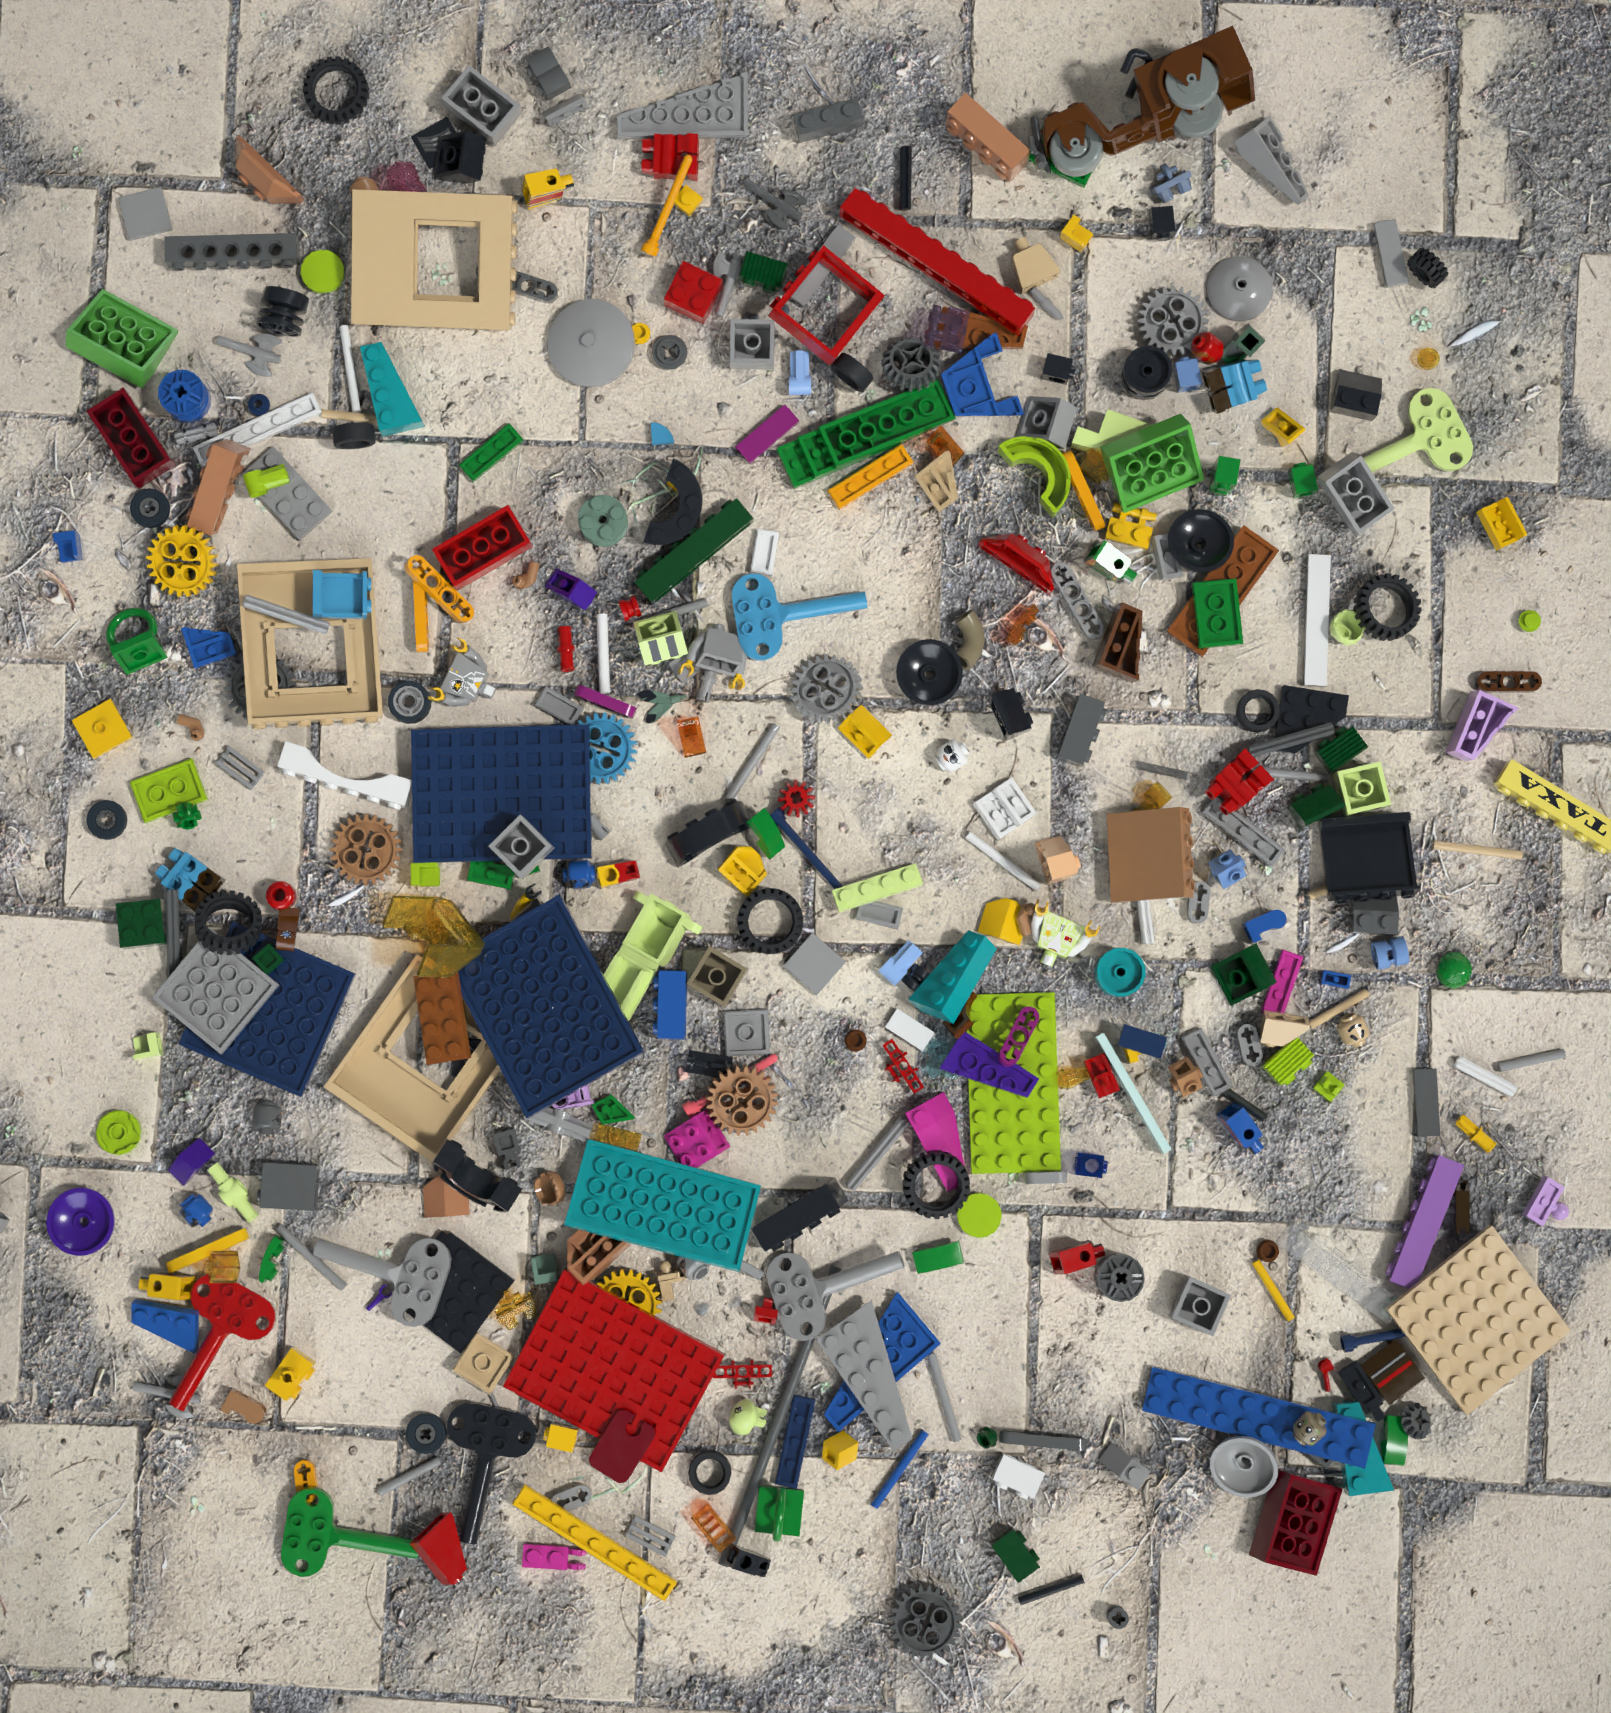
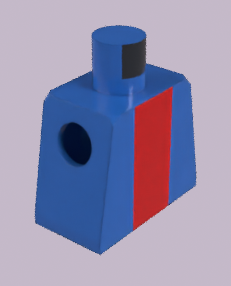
M1233 1102L1216 1115L1238 1145L1243 1148L1248 1147L1253 1155L1264 1148L1259 1141L1263 1134L1244 1107Z

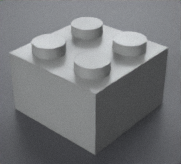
M731 319L730 369H774L775 321Z
M521 814L489 845L521 879H524L555 848Z
M1186 1275L1169 1317L1214 1336L1231 1295Z

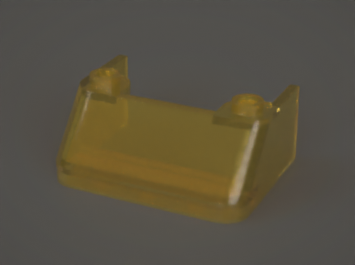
M392 896L382 923L383 928H403L411 939H426L429 944L417 971L418 977H452L478 957L485 945L456 904L443 897Z

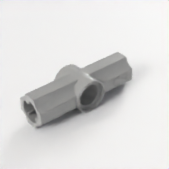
M548 1107L529 1119L524 1116V1119L542 1125L547 1130L563 1136L568 1135L586 1143L594 1126L556 1108L551 1109Z

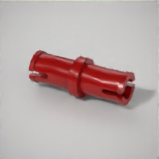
M561 626L557 628L559 637L557 652L560 653V671L573 672L575 670L573 662L575 646L572 645V627Z

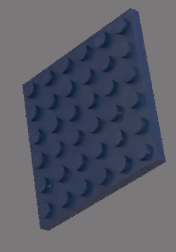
M232 921L226 937L241 935L249 928ZM261 933L256 944L253 947L250 946L246 952L241 949V953L259 967L252 958L269 943L276 949L277 940ZM297 948L294 951L277 950L285 961L268 976L279 984L278 988L223 1054L218 1053L187 1026L178 1044L303 1097L356 973Z

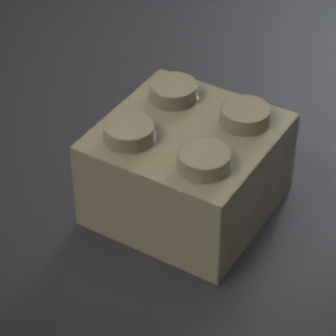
M709 946L686 985L726 1008L748 969Z

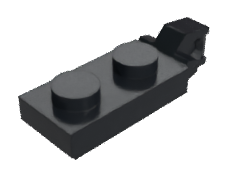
M1357 1360L1337 1371L1355 1401L1360 1403L1362 1411L1366 1415L1371 1412L1378 1422L1386 1417L1379 1407L1383 1404L1381 1396Z

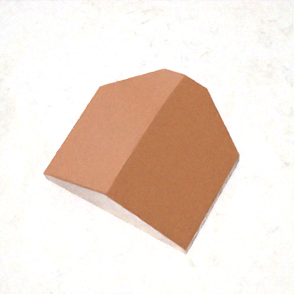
M436 1176L423 1187L425 1218L470 1215L469 1199L446 1184L440 1176Z

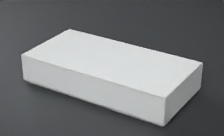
M757 529L750 573L772 576L779 532Z
M896 1009L885 1028L921 1051L924 1050L934 1034L933 1031L899 1009Z

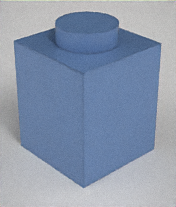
M1183 357L1178 359V362H1175L1173 366L1178 393L1200 389L1202 381L1197 358Z

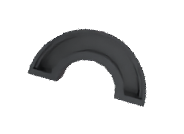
M675 458L672 460L666 480L672 483L679 493V509L669 520L662 522L650 521L643 543L665 545L678 541L692 530L700 517L703 506V494L700 483L693 471Z
M734 799L725 804V807L717 810L715 807L705 813V818L700 821L697 818L685 824V830L680 833L677 831L667 837L668 842L665 845L678 868L697 858L712 846L750 828L747 821L752 817L742 801L738 802L737 799Z
M447 1139L432 1162L434 1171L437 1172L439 1170L442 1173L440 1178L446 1184L471 1201L483 1207L490 1204L494 1206L493 1210L497 1212H508L522 1191L518 1183L510 1177L494 1176L491 1171L479 1168L475 1165L476 1162L466 1156V1151L462 1149L460 1143Z

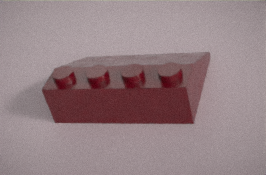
M1278 1468L1276 1482L1267 1492L1249 1555L1265 1563L1317 1576L1343 1489Z

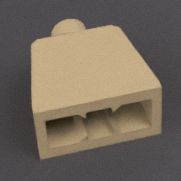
M1026 237L1014 242L1019 253L1012 256L1011 262L1021 294L1059 277L1060 269L1041 243L1030 247Z

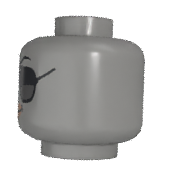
M678 1257L677 1260L678 1268L689 1280H700L709 1272V1264L683 1257Z

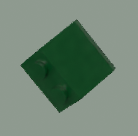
M1320 784L1310 789L1311 794L1304 797L1302 793L1291 799L1292 803L1287 807L1299 830L1346 806L1331 785L1324 787L1323 784Z
M1257 943L1210 966L1230 1006L1277 983Z

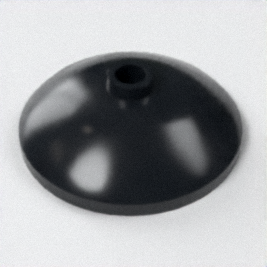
M1196 509L1183 513L1173 522L1168 533L1167 543L1171 556L1181 567L1192 572L1207 573L1219 569L1228 561L1234 548V535L1231 527L1223 517L1209 510ZM1200 544L1202 549H1197L1195 545Z
M925 639L917 641L905 649L897 664L896 677L898 685L906 697L920 705L934 706L946 702L958 691L962 682L963 667L958 654L948 644L939 640ZM931 671L933 673V677L926 678L925 672Z

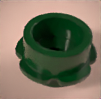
M983 1427L976 1436L981 1447L988 1449L996 1446L998 1440L997 1433L992 1428Z

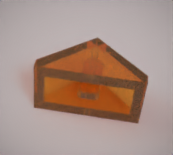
M939 426L925 443V450L935 458L949 451L953 467L965 454L942 426Z
M699 717L677 721L685 758L705 754L706 748Z

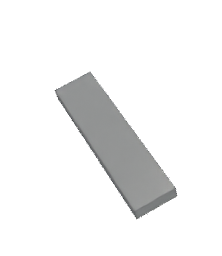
M838 224L823 245L841 259L856 237ZM818 262L791 296V299L804 308L831 271Z
M1218 796L1214 800L1211 799L1201 813L1271 868L1285 849L1238 812L1234 811L1226 816L1219 808L1224 801Z

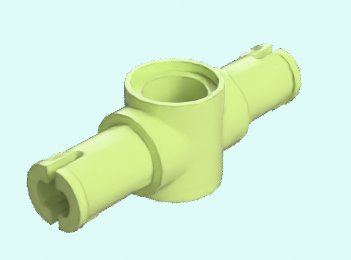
M218 1162L207 1170L219 1186L218 1194L228 1207L236 1208L248 1223L259 1216L247 1200L248 1191L239 1179L230 1178Z

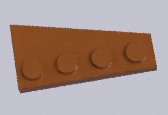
M943 306L934 345L936 350H973L990 335L997 333L1002 349H1023L1028 326L1026 325L1021 334L1017 336L988 316Z

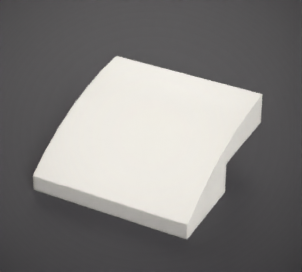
M1013 778L1008 779L973 804L997 840H1000L1037 814Z

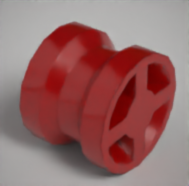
M635 595L630 596L628 600L624 601L621 599L618 601L625 622L629 621L633 616H642Z

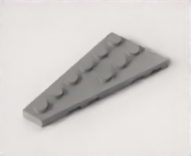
M748 71L730 79H723L721 82L709 86L705 85L675 95L674 98L665 101L664 99L657 101L656 104L644 108L639 107L618 114V139L654 138V134L686 135L687 133L698 134L699 138H748Z
M870 1300L816 1338V1340L891 1449L895 1452L912 1440V1436L872 1300Z

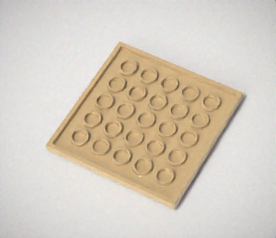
M1492 1225L1486 1226L1385 1308L1466 1415L1470 1414L1571 1332Z

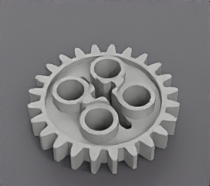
M1172 285L1169 292L1166 287H1163L1162 294L1155 290L1153 293L1154 298L1148 295V303L1143 302L1141 307L1144 310L1138 313L1142 318L1138 319L1137 324L1143 325V327L1139 328L1138 333H1145L1142 341L1149 340L1148 346L1154 345L1166 354L1171 352L1172 358H1174L1176 352H1179L1182 357L1185 349L1191 353L1194 337L1208 331V328L1203 326L1209 322V319L1203 318L1208 313V310H1201L1204 302H1196L1199 297L1198 295L1193 298L1190 297L1192 290H1189L1186 294L1183 293L1182 286L1178 292L1175 291L1174 285ZM1171 304H1180L1182 306V310L1175 311L1172 308ZM1160 314L1163 317V321L1157 322L1152 316ZM1170 318L1172 321L1177 320L1176 325L1174 323H1169ZM1183 322H1191L1193 324V329H1185L1183 327ZM1179 332L1184 336V338H1181L1179 336ZM1164 333H1172L1175 339L1167 340L1164 337Z
M825 654L824 660H820L816 656L815 663L808 660L809 667L801 666L803 673H796L799 680H794L792 683L797 688L791 689L793 695H796L792 700L794 703H797L795 707L798 711H801L803 717L808 716L810 722L816 718L818 724H821L824 719L826 724L829 725L831 719L838 723L839 716L846 719L845 712L847 711L853 714L851 706H859L855 699L862 698L861 693L858 691L863 690V686L860 684L862 678L858 675V670L853 668L851 662L846 663L844 657L838 661V657L835 654L830 660L828 655ZM822 673H827L826 677L819 679ZM811 681L817 682L819 685L813 684ZM846 681L843 687H838L840 682ZM817 691L815 696L808 697L811 692ZM836 700L832 706H827L829 701Z

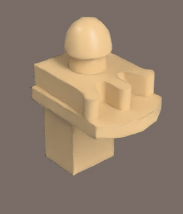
M668 1261L661 1262L660 1269L662 1271L658 1272L663 1302L674 1300L672 1283L686 1279L679 1268L670 1269L671 1265Z

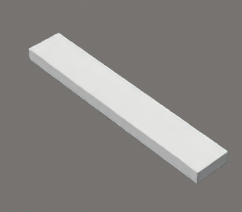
M311 392L194 446L193 449L203 468L208 461V458H206L208 448L214 443L229 439L250 447L316 417L322 411L314 393Z
M1308 554L1303 686H1327L1331 555Z

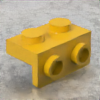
M1504 497L1496 503L1476 512L1496 551L1527 536V532L1508 497Z

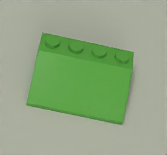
M102 289L66 330V347L132 384L143 388L155 373L178 334V330Z
M1181 413L1100 447L1106 470L1123 513L1204 480L1191 424Z

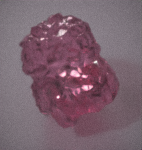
M396 161L386 171L388 191L427 192L425 185L420 182L418 171L412 162Z

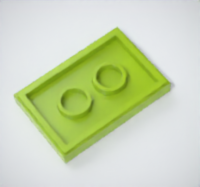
M193 758L130 781L142 818L146 824L177 812L176 806H179L181 803L189 802L197 805L208 800Z

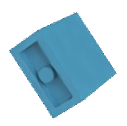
M313 570V617L318 619H367V613H371V599H367V591H371V578H367V571H362V574L322 573V570Z

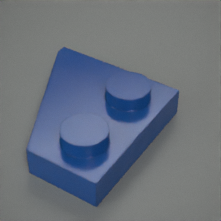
M188 627L181 628L195 669L238 655L232 636L228 632H214Z

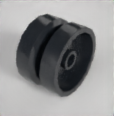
M1149 345L1135 349L1124 363L1121 373L1122 385L1127 393L1134 398L1141 400L1156 398L1166 389L1173 371L1171 360L1158 347Z

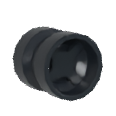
M915 963L909 975H905L901 981L915 992L929 974Z

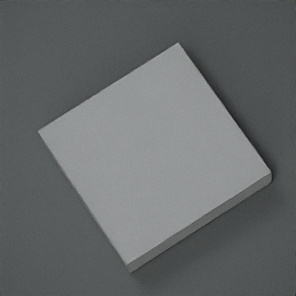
M162 187L119 197L130 241L173 230Z
M812 933L783 967L815 995H818L846 961Z
M768 1009L724 1012L726 1056L770 1054Z

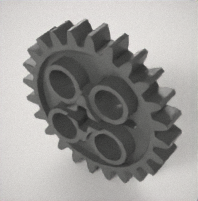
M276 654L277 677L281 678L278 689H289L297 686L296 682L290 681L295 677L294 673L288 674L291 670L290 665L283 667L285 660L281 659L277 662L278 656ZM239 656L241 663H232L235 670H227L231 678H224V681L229 683V686L223 688L225 691L230 692L225 698L227 700L233 699L229 706L231 708L238 706L235 713L238 715L244 712L243 718L246 720V699L240 696V690L245 687L242 680L244 677L243 657Z
M921 1584L918 1585V1591L910 1587L911 1594L908 1595L903 1591L902 1596L904 1599H895L899 1606H891V1610L896 1613L889 1616V1620L895 1622L889 1625V1629L896 1630L891 1636L892 1638H899L896 1643L897 1647L905 1645L903 1648L904 1653L909 1649L912 1650V1658L917 1653H920L921 1660H923L925 1654H928L930 1660H932L933 1653L935 1652L941 1657V1649L949 1652L948 1644L956 1645L953 1636L960 1637V1633L956 1629L962 1628V1624L956 1622V1620L961 1619L962 1615L955 1614L960 1609L959 1605L952 1606L955 1598L947 1599V1590L940 1594L939 1586L934 1591L931 1590L930 1584L927 1585L926 1590H923ZM918 1601L923 1602L925 1609L922 1612L914 1611V1603ZM930 1603H934V1607L929 1615L931 1624L925 1625L922 1638L918 1641L917 1637L922 1629L920 1619L925 1620ZM937 1610H944L947 1613L945 1619L941 1621L934 1618L935 1612ZM908 1623H914L917 1626V1630L909 1634L904 1630L905 1626ZM931 1631L938 1634L937 1640L934 1642L927 1641V1633Z

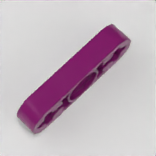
M579 684L573 694L582 700L633 719L637 710L636 707Z
M1028 1006L1019 1012L998 1053V1060L1003 1066L1011 1067L1019 1060L1039 1021V1013L1035 1008ZM1023 1014H1032L1031 1018L1033 1020H1030L1027 1023L1026 1027H1023L1022 1024L1026 1019V1017L1023 1016ZM1013 1032H1022L1025 1037L1024 1041L1016 1042L1013 1039ZM1011 1046L1016 1047L1011 1055L1014 1059L1011 1058L1007 1061L1005 1059L1006 1055L1003 1053H1007Z

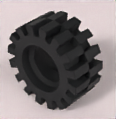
M1419 248L1407 260V266L1410 267L1409 270L1413 272L1415 277H1418L1420 282L1422 281L1429 288L1435 289L1449 274L1447 267H1444L1445 264L1440 261V258L1436 257L1433 252L1430 253L1427 248Z

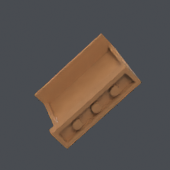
M1173 807L1107 814L1111 903L1183 897L1194 898L1195 882L1192 874L1194 860L1191 854L1193 838L1190 834L1192 816L1189 808Z

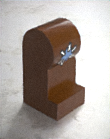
M288 907L279 909L276 950L294 951L300 908Z

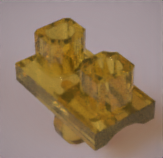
M506 1290L504 1292L505 1299L499 1302L501 1308L495 1310L496 1320L499 1324L502 1323L507 1330H511L518 1325L515 1316L523 1313L526 1320L537 1316L535 1301L531 1292L521 1296L519 1291L511 1295L509 1290Z

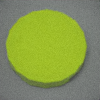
M317 250L305 257L301 265V277L309 290L317 294L331 293L341 286L345 277V269L341 259L335 253L329 250Z
M116 1110L108 1112L100 1119L96 1128L98 1144L103 1150L111 1154L122 1155L129 1153L137 1147L141 1140L142 1129L140 1122L128 1111Z
M983 1193L969 1195L967 1201L963 1202V1207L961 1209L958 1208L957 1212L958 1224L961 1229L969 1236L976 1238L988 1237L993 1234L1000 1226L1002 1218L1001 1208L997 1201L990 1195Z

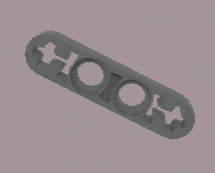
M478 266L476 267V275H477V278H478ZM517 271L516 281H512V290H516V294L548 304L556 301L558 290L554 283ZM528 280L534 284L532 290H522L521 285L524 281ZM538 284H540V289L547 291L548 288H551V291L554 294H549L548 297H545V294L542 291L538 290V295H536L535 293L537 291Z
M1000 1430V1443L1077 1451L1087 1450L1088 1439Z

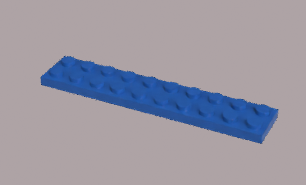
M1152 1366L1142 1409L1144 1412L1237 1436L1252 1437L1264 1443L1364 1469L1366 1468L1376 1425L1373 1422ZM1307 1411L1314 1414L1320 1413L1326 1420V1435L1313 1446L1300 1444L1292 1434L1294 1431L1293 1423Z

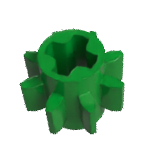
M184 802L176 806L177 812L172 813L178 828L182 827L185 830H190L198 826L197 820L202 819V816L196 804Z

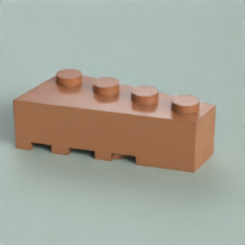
M229 439L214 443L208 448L206 454L208 461L200 472L202 480L200 486L195 489L193 494L195 502L187 513V527H196L197 531H203L204 534L209 536L218 533L228 509V504L225 502L230 500L236 488L233 481L242 473L244 468L241 465L244 455H249L251 448Z

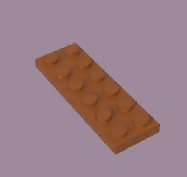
M1243 525L1234 537V548L1228 561L1219 569L1209 572L1203 581L1236 578L1240 606L1279 550ZM1192 595L1166 632L1197 655L1203 657L1209 648L1198 649Z

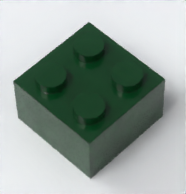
M159 898L116 903L120 948L134 949L167 945L165 900Z

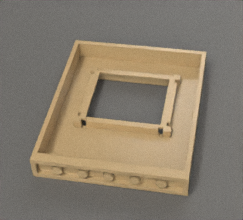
M352 189L351 324L512 330V326H515L516 314L512 312V303H516V290H512V281H516L517 275L516 268H513V259L517 258V245H513V236H517V223H514V214L518 212V201L514 200V196ZM418 225L479 227L477 296L417 294Z
M372 558L237 564L247 726H252V729H265L266 725H275V728L289 727L288 724L308 727L311 726V723L320 722L321 726L333 725V721H342V724H355L356 720H365V723H377L378 719H382L383 710ZM313 570H322V573L362 574V571H367V578H371V591H367V599H371V613H367V619H321L329 622L330 626H343L347 685L278 689L274 629L304 627L243 607L244 597L250 595L313 617Z
M417 954L327 1081L324 1088L424 1158L433 1162L446 1140L451 1141L455 1138L499 1075L501 1069L488 1044L485 1046L486 1041L463 997L467 1031L479 1038L481 1042L447 1091L390 1052L418 1012L413 976L448 970L443 966L441 969L434 966L435 960L426 954L422 957Z

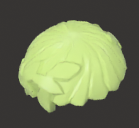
M1343 610L1334 616L1330 622L1331 635L1338 642L1343 643V645L1356 644L1361 639L1365 627L1360 628L1358 625L1361 621L1360 619H1355L1357 612L1353 610Z

